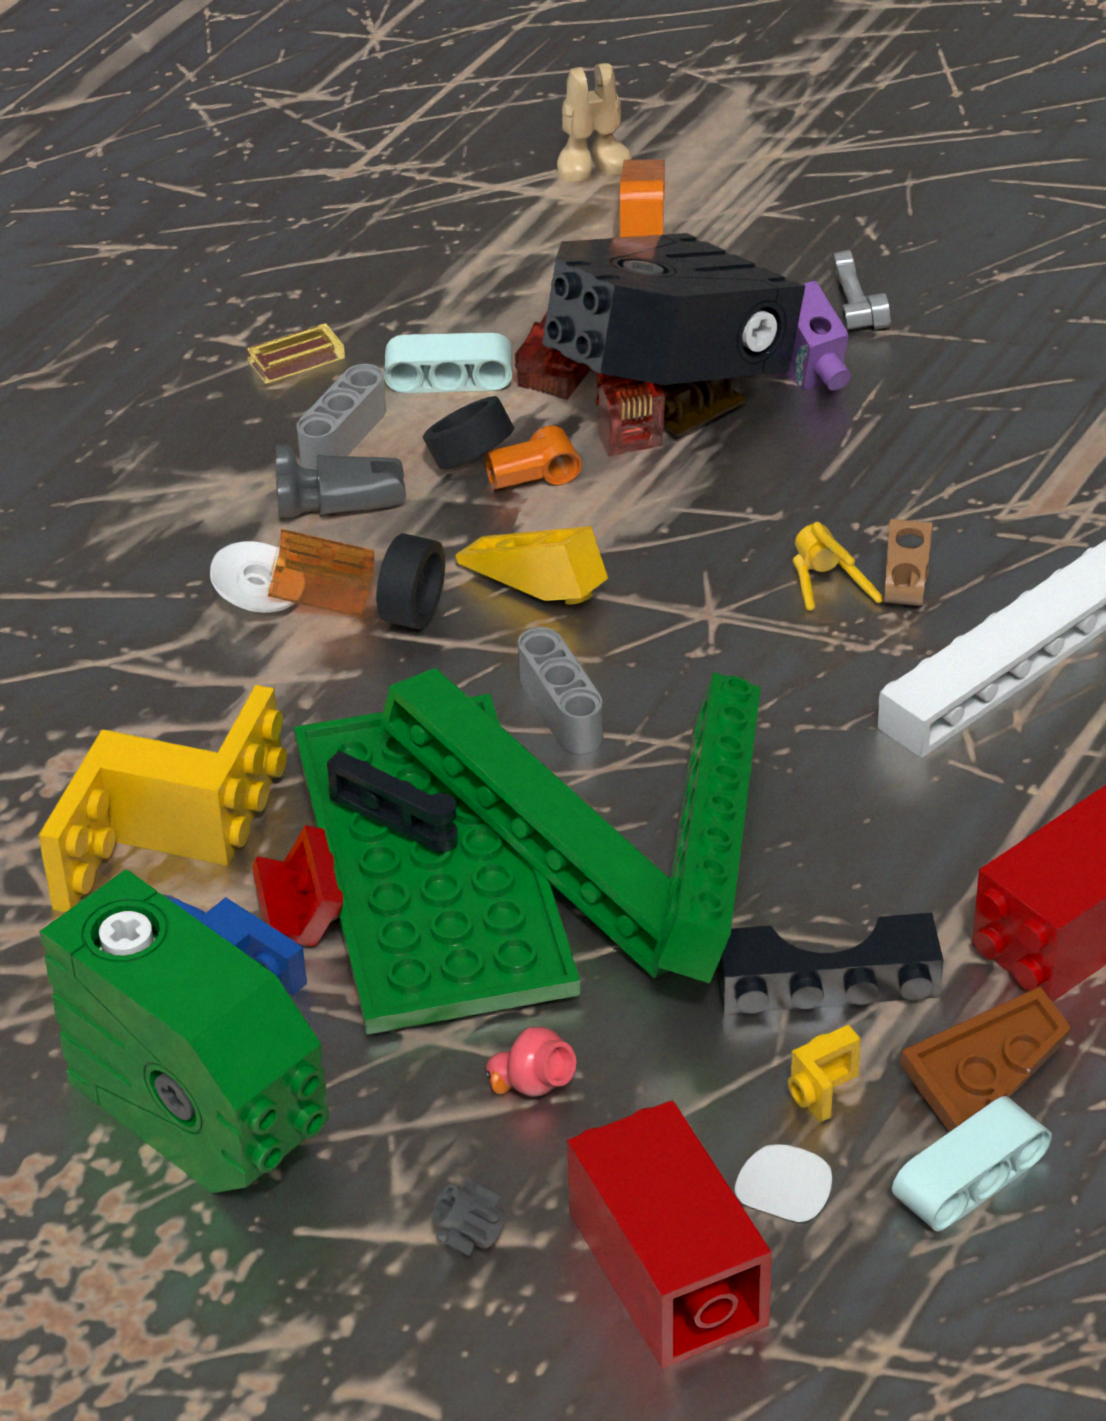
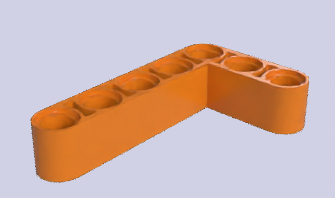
M623 160L620 178V237L663 235L665 160Z

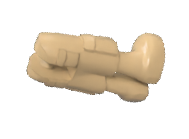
M609 63L595 65V90L588 91L587 79L583 68H573L570 70L566 80L567 95L562 107L563 131L569 134V140L557 160L558 174L567 181H584L592 174L593 159L594 164L602 172L609 175H620L623 160H631V153L613 135V132L620 127L621 101L616 93L613 68ZM592 131H594L591 158V154L588 149L587 138L591 136Z

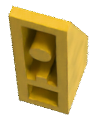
M592 526L482 536L455 555L458 564L544 601L565 599L566 604H577L586 601L593 596L592 590L608 579Z

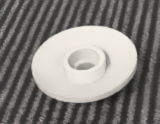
M243 541L227 545L216 553L210 566V579L216 591L233 605L253 612L270 613L291 607L301 597L305 585L303 571L296 560L285 551L266 543Z

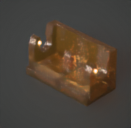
M281 529L270 572L271 580L267 596L361 618L374 574V550Z

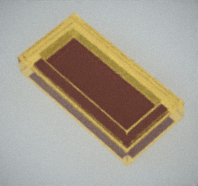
M324 323L247 348L249 363L266 384L344 359L345 351L344 345L329 326Z

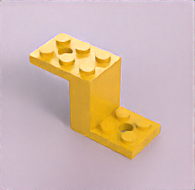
M260 685L254 686L218 753L102 729L38 835L52 909L66 912L78 903L83 894L86 895L90 892L95 872L103 858H108L111 855L115 842L228 866L237 847L245 845L249 836L250 823L256 812H262L265 808L269 787L274 778L281 777L286 766L287 751L281 747L280 741L283 715L281 711L277 710L275 688Z

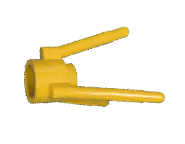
M815 522L806 526L798 533L795 546L799 554L792 559V563L798 571L806 610L812 611L815 608L809 569L826 572L833 569L837 564L876 603L883 602L884 598L881 593L854 565V558L835 540L825 525Z

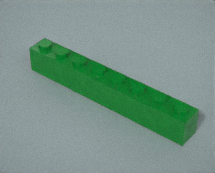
M436 667L390 685L380 725L654 979L669 972L657 967L670 878Z

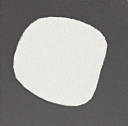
M768 1145L755 1152L742 1167L735 1184L736 1197L742 1204L790 1221H808L814 1218L827 1202L832 1185L831 1168L822 1158L804 1149L789 1145Z

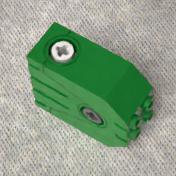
M125 869L39 931L41 943L46 951V956L44 957L49 984L53 987L54 994L52 995L56 1020L61 1028L59 1036L64 1060L68 1064L66 1072L69 1084L95 1104L100 1105V1108L209 1192L218 1193L246 1188L263 1173H268L275 1169L285 1155L305 1139L317 1135L325 1123L330 1120L329 1109L325 1102L327 1091L324 1068L321 1066V1058L323 1057L321 1042L277 976L163 894L158 893L156 889L129 870Z

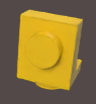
M849 1024L829 1034L818 1035L809 1043L792 1051L791 1077L788 1078L789 1090L796 1103L802 1108L807 1107L819 1122L831 1118L833 1088L859 1076L861 1038Z

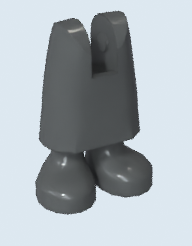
M275 445L279 519L293 518L304 512L318 510L320 514L388 508L400 505L406 498L403 465L397 458L317 455L315 470L299 466L293 450L288 445Z

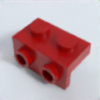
M305 825L284 861L257 856L252 864V870L263 921L298 944L316 947L330 922L338 918L343 905V893L338 888L334 872V856L329 851L325 830Z

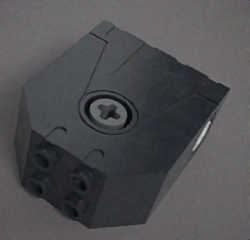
M688 233L562 241L555 260L542 345L550 349H557L561 351L562 355L580 364H587L590 366V369L600 374L662 385L788 372L790 370L805 285L796 281H788L785 279L786 277L766 268H759L749 260L735 254L730 255L726 253V250L706 241L701 242L697 240V237Z

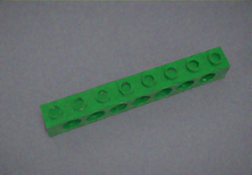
M715 672L712 673L694 719L657 963L659 968L707 983L711 982L731 934L761 691L760 686L750 684L741 677L725 676Z

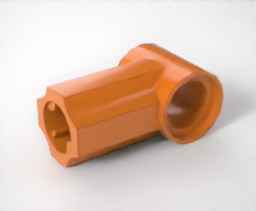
M555 425L539 429L527 442L490 450L484 454V466L493 491L544 478L550 484L564 485L575 479L582 467L581 458L566 432L561 427Z

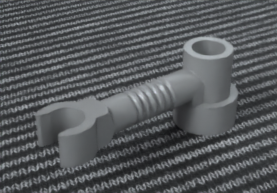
M846 250L833 253L837 267L834 269L836 279L842 284L848 304L842 305V315L846 330L869 326L872 327V330L891 327L890 309L886 294L880 293L867 297L864 296L856 275L851 251Z

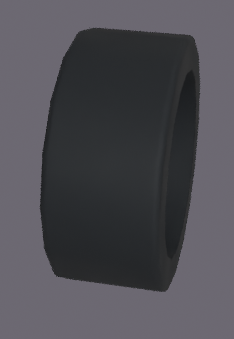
M491 396L470 403L447 415L426 430L422 437L437 466L440 469H449L464 464L493 449L507 439L515 428L500 399L497 396Z
M401 533L394 538L384 556L377 581L376 604L377 612L382 621L415 629H422L428 624L438 605L444 583L446 564L445 551L441 542Z

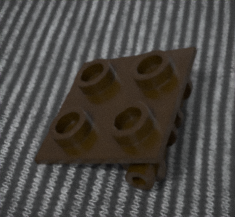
M738 377L668 385L642 381L634 385L636 386L637 393V385L643 387V384H647L648 394L652 397V414L648 416L677 437L747 401L746 397L734 390V382L738 380Z

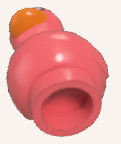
M528 1027L515 1040L510 1052L496 1053L488 1060L485 1074L493 1091L497 1094L507 1093L514 1087L519 1093L530 1097L541 1096L551 1092L556 1086L566 1085L572 1079L576 1070V1056L573 1048L568 1043L563 1042L555 1031L545 1027Z

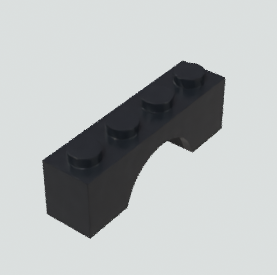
M933 913L878 917L875 928L867 939L853 948L833 953H817L797 948L781 938L771 925L731 928L730 937L716 969L725 1015L940 997L944 960Z

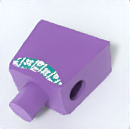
M814 280L802 284L805 285L799 323L790 370L785 373L801 389L808 390L826 384L830 390L835 391L843 388L851 378L850 371L844 365L849 337L843 323Z

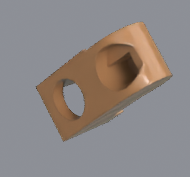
M890 519L884 603L923 606L925 582L928 580L933 523ZM912 534L921 538L923 544L919 547L900 546L896 540L900 536Z

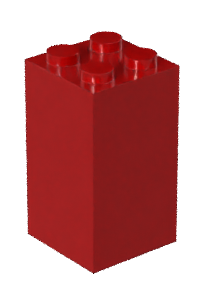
M1106 785L980 868L978 873L972 945L986 959L993 960L1014 976L1025 989L1031 991L1041 987L1052 1002L1106 965Z
M674 1100L652 1108L640 1109L631 1116L599 1128L587 1129L580 1135L567 1140L569 1214L662 1369L769 1326L772 1251Z

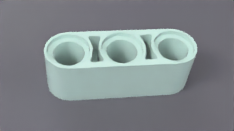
M498 333L399 335L392 338L386 345L384 379L389 388L396 392L496 391L506 387L512 378V345L507 337Z
M1000 1097L907 1162L893 1181L892 1194L937 1232L943 1231L1032 1168L1046 1153L1052 1140V1133L1009 1097Z

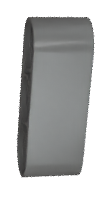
M367 363L351 366L299 419L297 433L300 463L303 468L316 470L317 455L348 456L384 417L386 413L384 375L380 367Z
M536 627L523 632L518 640L519 679L522 687L563 749L570 753L581 755L597 750L602 745L604 738L603 701L601 695L562 637L555 630Z

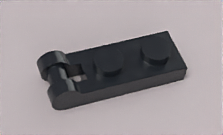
M340 750L327 761L331 800L433 851H451L458 844V829L456 824L453 823L456 818V801L451 795L445 793L430 795L416 788L411 783L397 779L375 768L367 761L354 758Z

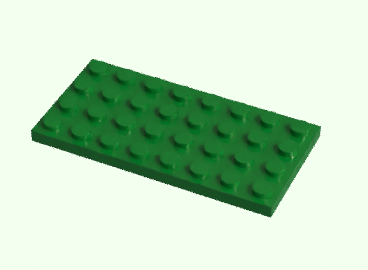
M490 694L469 697L500 725ZM383 712L294 727L295 743L315 825L317 828L325 830L329 851L334 856V872L338 888L343 893V905L338 920L366 1035L581 995L580 978L549 880L380 725ZM340 750L354 758L367 761L375 768L397 779L407 781L430 795L436 793L451 795L456 801V818L453 823L456 824L458 829V844L451 851H433L331 800L327 761Z

